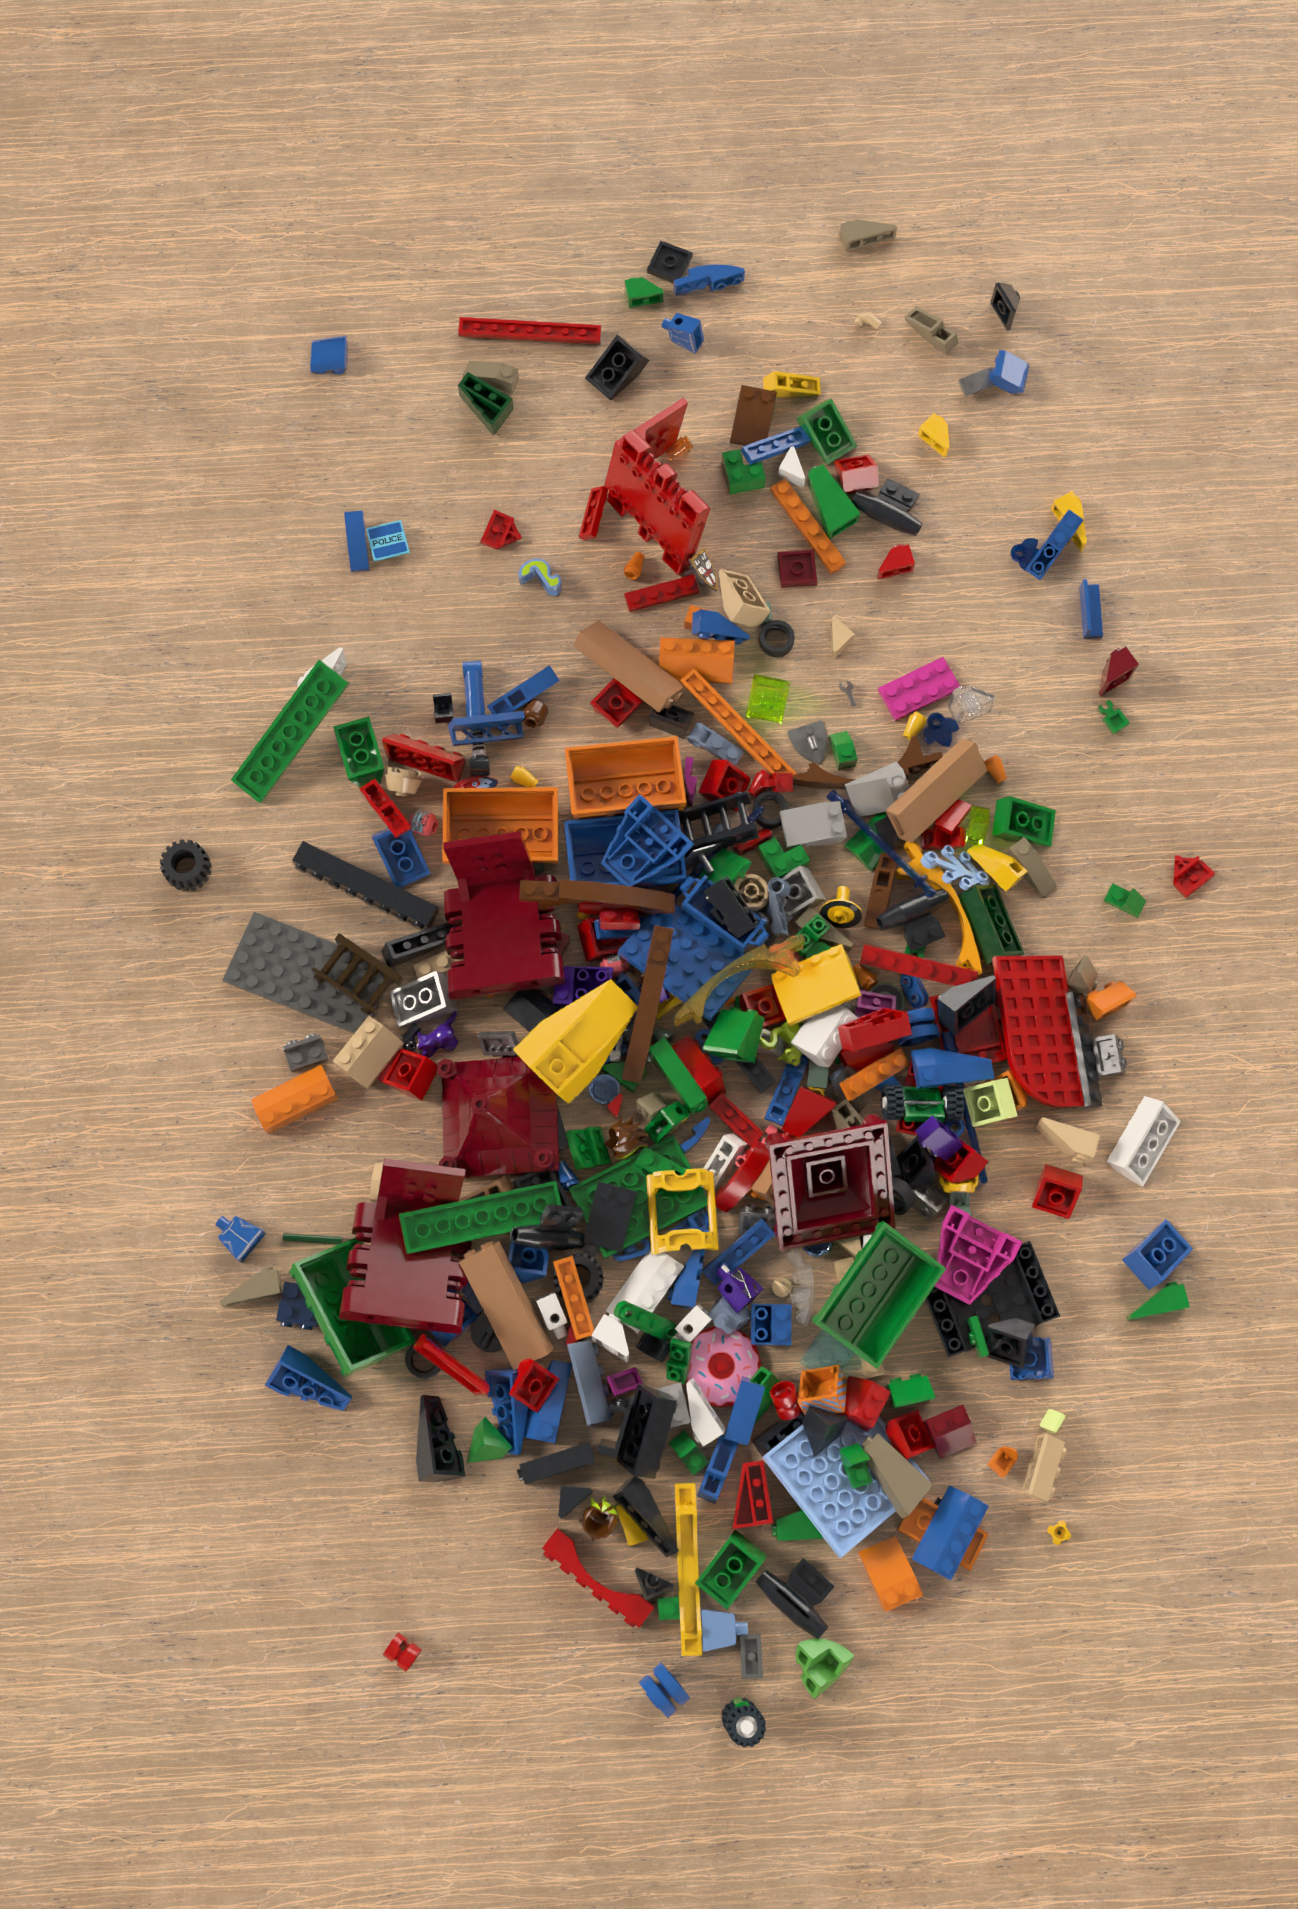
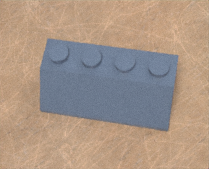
M591 1340L568 1344L588 1427L612 1421L611 1416L614 1415V1411L610 1409V1404H607L606 1396L609 1395L607 1384H602L600 1377L604 1376L602 1364L597 1365L596 1356H599L597 1344L592 1345Z

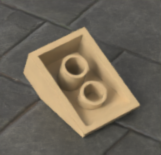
M720 569L719 578L723 607L729 621L734 624L739 623L748 627L759 628L771 611L748 575Z
M1044 1117L1036 1123L1035 1128L1067 1158L1072 1159L1073 1163L1084 1165V1163L1087 1164L1094 1158L1100 1135Z

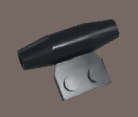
M887 478L880 489L879 497L857 491L853 497L852 503L856 508L868 517L896 531L917 536L923 524L908 513L915 505L920 494Z
M943 888L918 894L893 905L878 915L876 923L882 931L904 926L903 936L910 951L913 952L946 937L939 920L931 913L949 902L948 894Z
M547 1204L539 1218V1225L513 1227L510 1233L511 1241L533 1249L562 1251L583 1248L585 1245L583 1243L585 1234L571 1228L577 1225L584 1212L581 1207Z
M804 1558L789 1574L788 1583L768 1570H765L756 1580V1584L770 1602L796 1626L817 1639L827 1630L828 1625L813 1606L821 1603L835 1586Z

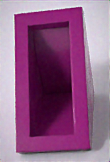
M636 1367L607 1377L614 1398L637 1389L638 1384L643 1385Z

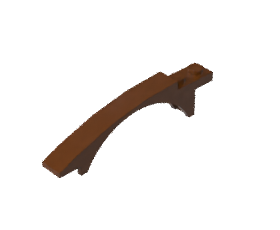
M913 736L910 739L906 752L897 763L904 770L908 781L909 773L916 774L921 772L922 769H930L943 755L942 752L923 756L918 738ZM814 762L809 763L807 772L793 775V785L811 788L846 789L845 784L856 780L833 775L820 768Z
M560 879L559 882L520 880L519 901L539 902V910H546L569 903L599 902L631 907L655 916V913H675V894L589 881Z
M654 925L651 944L647 953L637 1013L626 1053L622 1080L641 1083L674 929Z

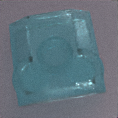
M822 1329L798 1362L808 1369L840 1365L843 1370L855 1353Z

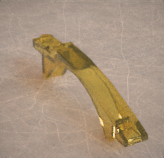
M803 935L791 936L785 942L774 944L769 949L763 944L734 960L710 978L681 1007L675 1015L674 1025L678 1026L691 1019H694L696 1024L701 1023L704 1006L711 992L720 982L735 973L749 969H771L785 973L793 978L798 976L800 965L793 956V953L804 948L805 938Z

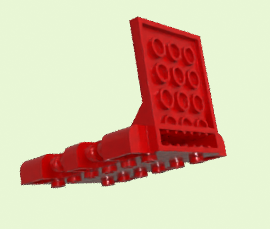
M684 397L615 441L604 486L609 490L606 501L621 517L629 513L640 524L637 534L646 543L651 539L659 543L664 550L662 560L677 576L691 566L689 560L696 554L711 510L694 490L687 491L684 487L680 486V482L677 480L678 474L669 464L662 465L659 461L655 460L676 445L688 405Z

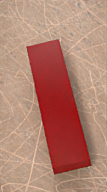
M376 779L359 788L362 796L395 838L412 828Z

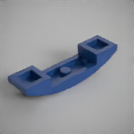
M801 1055L800 1064L796 1067L786 1063L765 1115V1120L783 1126L808 1064L809 1058L807 1056Z

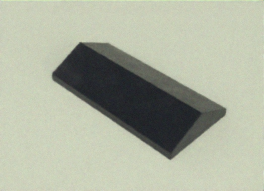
M536 989L517 991L503 1008L508 1015L529 1032L541 1021L560 1010Z

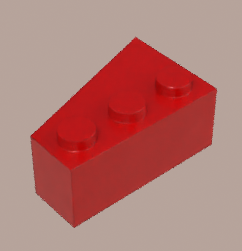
M881 1008L838 1026L842 1049L850 1050L852 1053L912 1034L908 1013L889 1008Z
M687 1035L671 1046L706 1095L708 1106L721 1093H727L722 1080V1071L718 1066L714 1067L711 1064L712 1060L707 1053L703 1054L701 1052V1046L696 1039L692 1041Z
M764 1460L742 1464L731 1529L773 1523Z

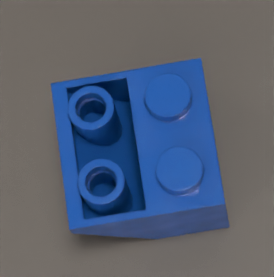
M751 1304V1345L790 1347L792 1305Z

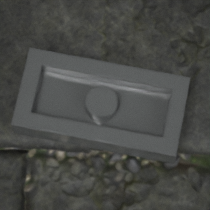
M761 1634L740 1635L742 1679L763 1678Z

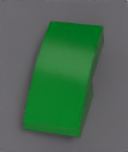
M816 914L789 941V944L803 956L824 936L831 926Z
M675 1338L670 1341V1359L666 1363V1379L678 1383L681 1382L682 1384L686 1383L690 1366L691 1343Z

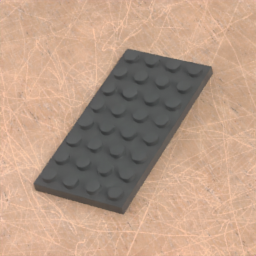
M253 913L222 980L224 983L353 1034L368 1017V1015L360 1010L361 1006L326 982L321 984L313 978L315 975L311 969L315 967L321 971L336 951L338 944L259 913ZM348 951L343 953L327 976L336 982L352 961L353 954ZM364 962L362 964L359 963L342 987L352 992L368 971L369 965ZM379 972L374 974L358 998L368 1003L384 981V976ZM381 997V998L379 999V1001L376 1003V1005L374 1006V1009L377 1010V1008H378V1006H379V1004H380V1001H381L382 997Z

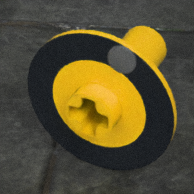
M839 886L836 892V899L826 902L820 909V915L836 928L853 927L862 919L860 907L849 901L850 889L846 886Z

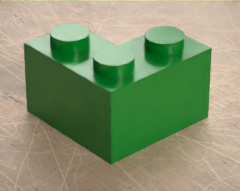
M740 449L722 452L721 463L729 495L765 487L766 477L762 462L744 465Z
M774 837L758 846L757 853L772 878H782L800 865L809 867L810 859L802 845L784 853Z

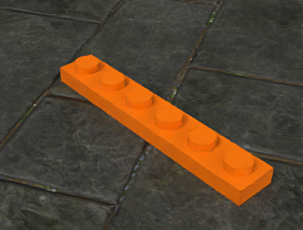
M783 479L771 486V493L810 547L814 549L815 554L828 572L832 574L845 566L846 561L788 481Z

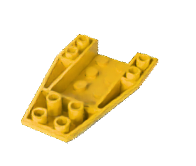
M610 979L541 1021L513 1050L558 1096L569 1104L597 1076L638 1006Z

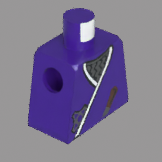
M723 1265L716 1272L723 1280L718 1286V1290L736 1313L751 1303L764 1290L742 1268H738L732 1273Z

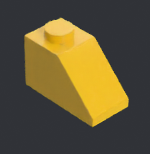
M933 413L920 426L918 436L945 458L949 450L948 424L943 417Z

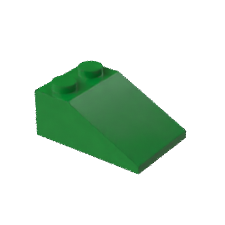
M832 398L824 400L796 418L798 424L802 426L811 439L810 443L826 465L857 447Z
M1012 796L996 800L992 836L1018 842L1025 837L1030 844L1050 847L1052 846L1056 810Z
M735 1529L695 1584L728 1610L768 1555Z

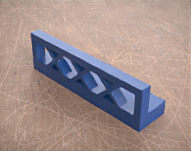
M518 711L453 718L448 724L452 745L461 746L523 739L524 733L521 722L525 719L524 712ZM516 725L518 734H512L506 729L508 726ZM496 727L502 733L499 736H494L489 731L491 728ZM479 729L484 735L482 738H477L471 733L473 730ZM461 731L467 737L465 740H457L455 732Z

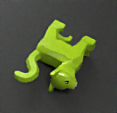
M801 1021L791 1026L786 1022L780 1027L773 1029L770 1034L771 1041L768 1043L765 1039L761 1038V1046L768 1050L774 1049L778 1044V1035H780L791 1048L786 1049L778 1057L777 1061L784 1060L787 1064H792L795 1067L798 1066L803 1053L791 1042L804 1022Z

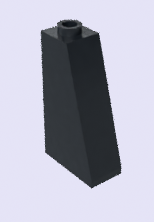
M590 1442L519 1464L520 1469L517 1470L520 1482L524 1481V1484L527 1485L592 1465L596 1462Z

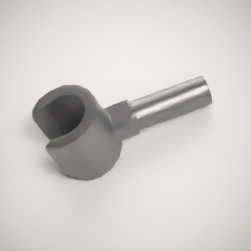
M846 681L848 686L845 689L844 684L840 683V690L846 692L851 706H855L856 703L851 692L853 684L850 681Z

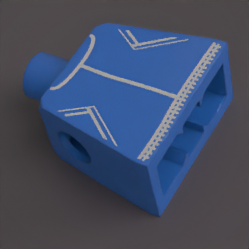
M676 313L672 320L668 318L663 320L662 328L669 331L670 340L696 354L704 342L701 321L680 313Z
M221 1216L215 1224L222 1230L218 1239L241 1263L244 1262L266 1234L260 1228L237 1216L231 1222L224 1216Z

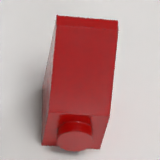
M899 544L891 548L878 570V580L913 572L915 562L909 544Z

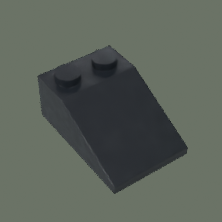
M616 335L585 379L609 400H612L642 372L650 360L627 340Z
M989 976L954 986L941 993L938 997L939 1023L953 1034H958L996 1002V977Z
M598 1181L583 1243L622 1253L637 1199V1191Z

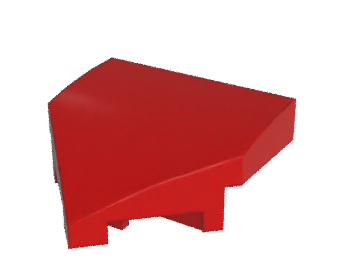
M494 509L480 543L497 550L522 539L514 523V517Z
M957 799L933 822V827H937L952 835L970 812L972 805Z
M1175 855L1173 885L1185 898L1189 897L1215 876V872L1202 860H1199L1200 857L1184 858L1180 855Z

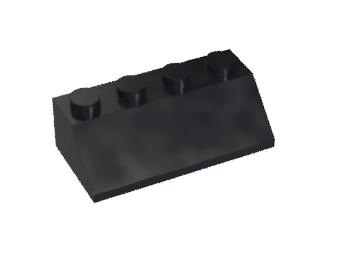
M642 1384L637 1386L617 1462L633 1476L655 1479L660 1468L662 1453L666 1447L667 1435L671 1430V1421L677 1408V1400L665 1392Z

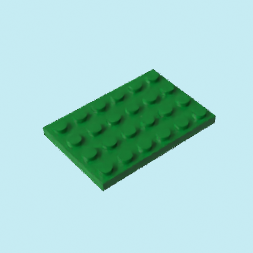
M674 1135L648 1148L681 1167L692 1169ZM641 1152L569 1188L577 1206L581 1207L584 1212L582 1216L586 1224H588L598 1181L637 1191V1199L623 1250L650 1236L646 1176L651 1175V1173L635 1165ZM701 1186L694 1190L673 1192L659 1188L655 1195L658 1232L708 1206L707 1196ZM599 1247L604 1259L618 1253Z

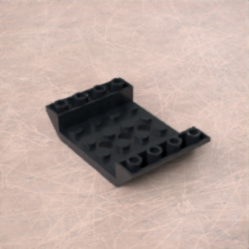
M1031 1241L1021 1244L1015 1259L1000 1272L997 1278L990 1282L987 1288L970 1305L936 1287H933L925 1299L948 1358L975 1349V1345H971L968 1333L971 1332L967 1319L970 1317L978 1316L986 1343L988 1326L991 1324L989 1322L991 1314H996L999 1317V1322L1017 1318L1035 1324L1034 1327L1061 1317ZM988 1295L991 1297L992 1303L990 1306L982 1304V1296Z

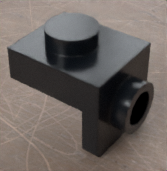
M451 693L434 694L435 723L451 722L454 718Z
M644 1332L636 1348L647 1356L663 1363L670 1351V1343Z

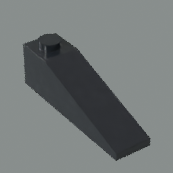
M447 922L386 942L381 952L387 966L393 967L408 962L446 945V935L449 934L451 928L457 927V925L452 926Z
M636 1476L626 1480L612 1497L666 1558L676 1554L679 1549L644 1481Z

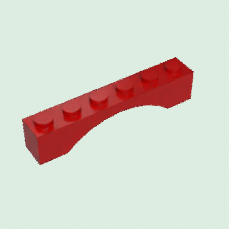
M868 943L864 944L860 959L861 964L952 986L977 980L979 972L977 969L925 959Z
M557 1528L542 1547L545 1551L543 1555L551 1562L554 1559L561 1564L559 1568L567 1575L570 1573L574 1574L577 1577L575 1581L583 1588L586 1586L590 1587L593 1590L591 1594L600 1602L602 1599L609 1603L608 1608L616 1615L619 1612L626 1617L624 1621L632 1628L635 1625L639 1628L654 1609V1606L639 1594L616 1592L604 1587L593 1579L581 1564L574 1541Z

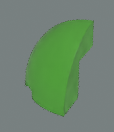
M808 1639L798 1643L796 1649V1663L800 1664L803 1670L801 1680L814 1699L827 1690L842 1675L855 1657L842 1645L827 1639Z

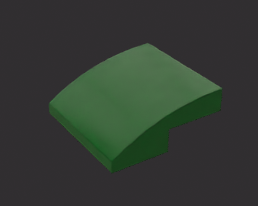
M723 848L709 861L714 872L708 875L705 869H703L699 878L702 879L706 875L708 881L710 880L715 884L728 875L733 884H735L738 877L744 878L752 862Z
M601 1126L565 1132L576 1170L611 1164L607 1146L603 1144L605 1139Z

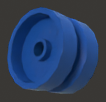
M933 1008L908 1011L912 1034L897 1040L899 1046L905 1047L926 1043L940 1036L938 1025L931 1024L936 1020Z
M660 1662L653 1668V1673L659 1682L657 1683L650 1675H646L639 1681V1684L655 1707L660 1709L669 1718L676 1712V1707L670 1698L673 1697L679 1705L683 1706L690 1699V1696L664 1664Z

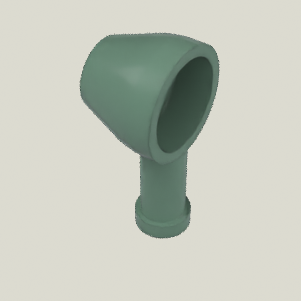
M661 1027L656 1029L652 1035L656 1043L664 1037L669 1044L674 1039L672 1032ZM648 1051L647 1060L651 1062L652 1059Z

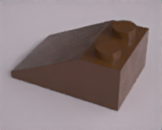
M746 385L741 386L730 443L746 446L768 438L776 404V391Z

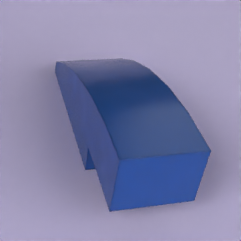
M363 510L344 512L351 572L369 570Z
M725 1435L719 1436L697 1493V1497L714 1504L717 1502L739 1444L738 1442L725 1439Z

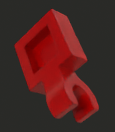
M773 773V778L760 779V786L773 787L774 792H793V773Z

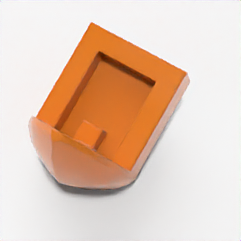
M1002 1446L996 1450L987 1465L1001 1478H1004L1018 1460V1452L1013 1447Z

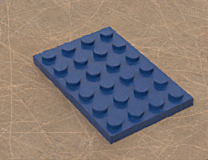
M676 904L674 914L655 913V916L649 915L640 925L639 929H636L618 950V955L644 973L654 925L674 929L663 988L711 1021L754 970L757 962L744 953L739 952V950L725 940H722L714 932L700 924V922L686 912H683Z

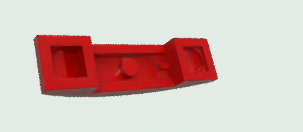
M758 1139L745 1154L747 1158L726 1186H721L715 1194L716 1207L725 1213L731 1210L749 1191L769 1160V1153L765 1144Z

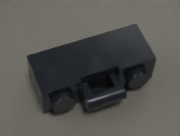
M728 875L704 890L707 901L714 906V908L709 910L719 926L726 924L729 934L736 939L759 924Z

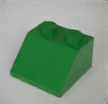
M921 1373L909 1375L910 1379L902 1381L901 1377L891 1379L890 1384L885 1385L886 1389L891 1392L888 1397L891 1409L935 1399V1394L927 1375L921 1376Z

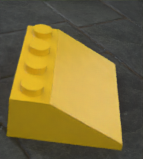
M842 944L771 974L774 988L789 1026L862 996L850 959Z

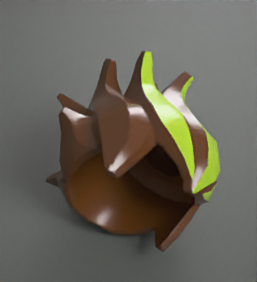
M620 1117L617 1123L608 1130L610 1139L603 1144L614 1150L613 1158L627 1159L637 1150L648 1146L647 1143L642 1141V1138L648 1137L649 1134L637 1130L641 1123L633 1125V1117L622 1123Z
M605 1496L602 1497L600 1502H594L593 1498H591L590 1506L585 1509L582 1516L583 1519L579 1521L583 1530L587 1532L592 1541L607 1538L617 1526L616 1505L611 1507L610 1503L605 1502Z

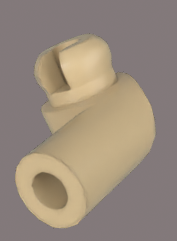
M871 313L858 314L854 320V324L857 327L869 323L875 329L882 323Z

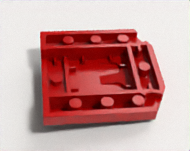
M997 987L996 1002L956 1035L938 1021V997L940 995L929 997L930 1006L933 1008L936 1018L934 1023L938 1025L940 1033L938 1037L940 1050L991 1059L992 1063L1003 1061L1007 1058Z

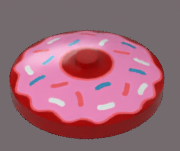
M716 1326L702 1330L690 1342L691 1358L686 1383L693 1378L712 1407H731L734 1405L742 1376L751 1379L761 1367L760 1355L756 1346L751 1345V1339L740 1330L726 1334L721 1328Z

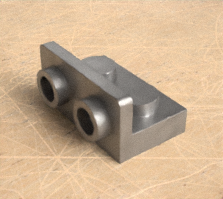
M483 1031L477 1035L484 1056L518 1055L513 1050L520 1043L517 1041L515 1031Z
M310 1034L305 1036L303 1040H291L285 1046H282L291 1072L328 1060L320 1035Z
M1116 1034L1092 1038L1099 1077L1126 1074L1127 1061L1122 1054V1050H1124L1122 1038Z
M932 1183L912 1189L916 1196L912 1207L929 1221L933 1219L949 1199L947 1195Z
M754 1204L741 1205L738 1234L743 1235L761 1219L774 1230L776 1225L774 1206L757 1207Z

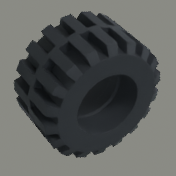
M182 839L177 844L175 841L172 843V847L167 846L165 848L167 850L166 853L162 852L161 854L163 859H160L161 872L169 884L177 890L182 888L183 891H188L191 888L194 891L196 886L202 887V882L208 881L207 875H211L210 868H212V864L209 861L210 858L203 847L197 842L193 843L192 840H187L186 843ZM182 859H196L194 868L188 873L176 872V867Z
M570 1253L567 1257L573 1256L575 1266L585 1268L590 1274V1283L582 1290L586 1302H591L599 1295L603 1287L604 1277L601 1265L593 1256L591 1257L587 1253ZM555 1270L553 1274L554 1285L560 1297L564 1299Z

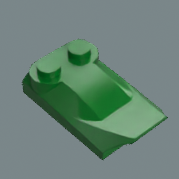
M370 717L333 726L348 780L357 785L358 788L363 787L373 779H376L380 784L385 768Z

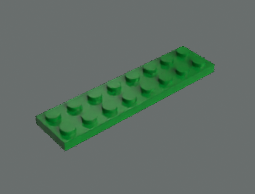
M318 660L231 778V781L257 802L262 803L350 682L322 660Z
M553 1181L401 1213L399 1218L406 1253L411 1254L511 1232L512 1228L517 1226L539 1225V1218L547 1204L561 1205L557 1182Z

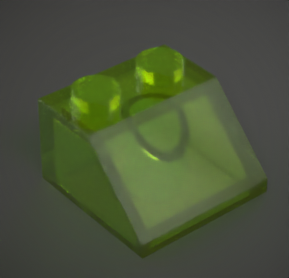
M754 674L746 716L782 724L791 681Z

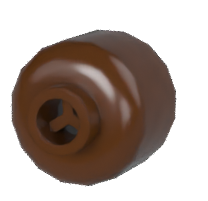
M536 699L526 703L523 710L525 716L524 723L531 728L540 727L544 724L548 714V707L543 701Z

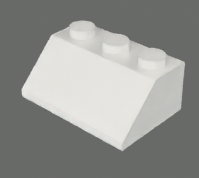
M842 1005L833 1007L808 1018L791 1044L817 1066L830 1067L842 1049L838 1026L855 1020L858 1017Z

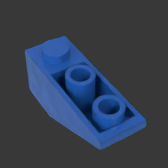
M700 609L693 613L692 635L698 636L699 639L735 641V645H740L750 639V635L718 612Z

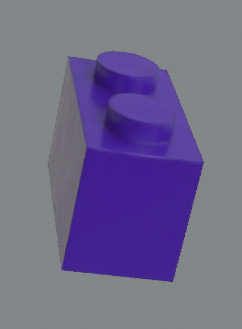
M933 1115L915 1131L919 1137L918 1142L925 1149L928 1147L935 1157L938 1158L940 1156L945 1161L963 1146L957 1134Z

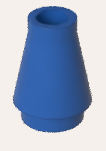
M566 1161L559 1162V1171L557 1173L560 1184L565 1191H569L570 1187L579 1183V1178L567 1165Z

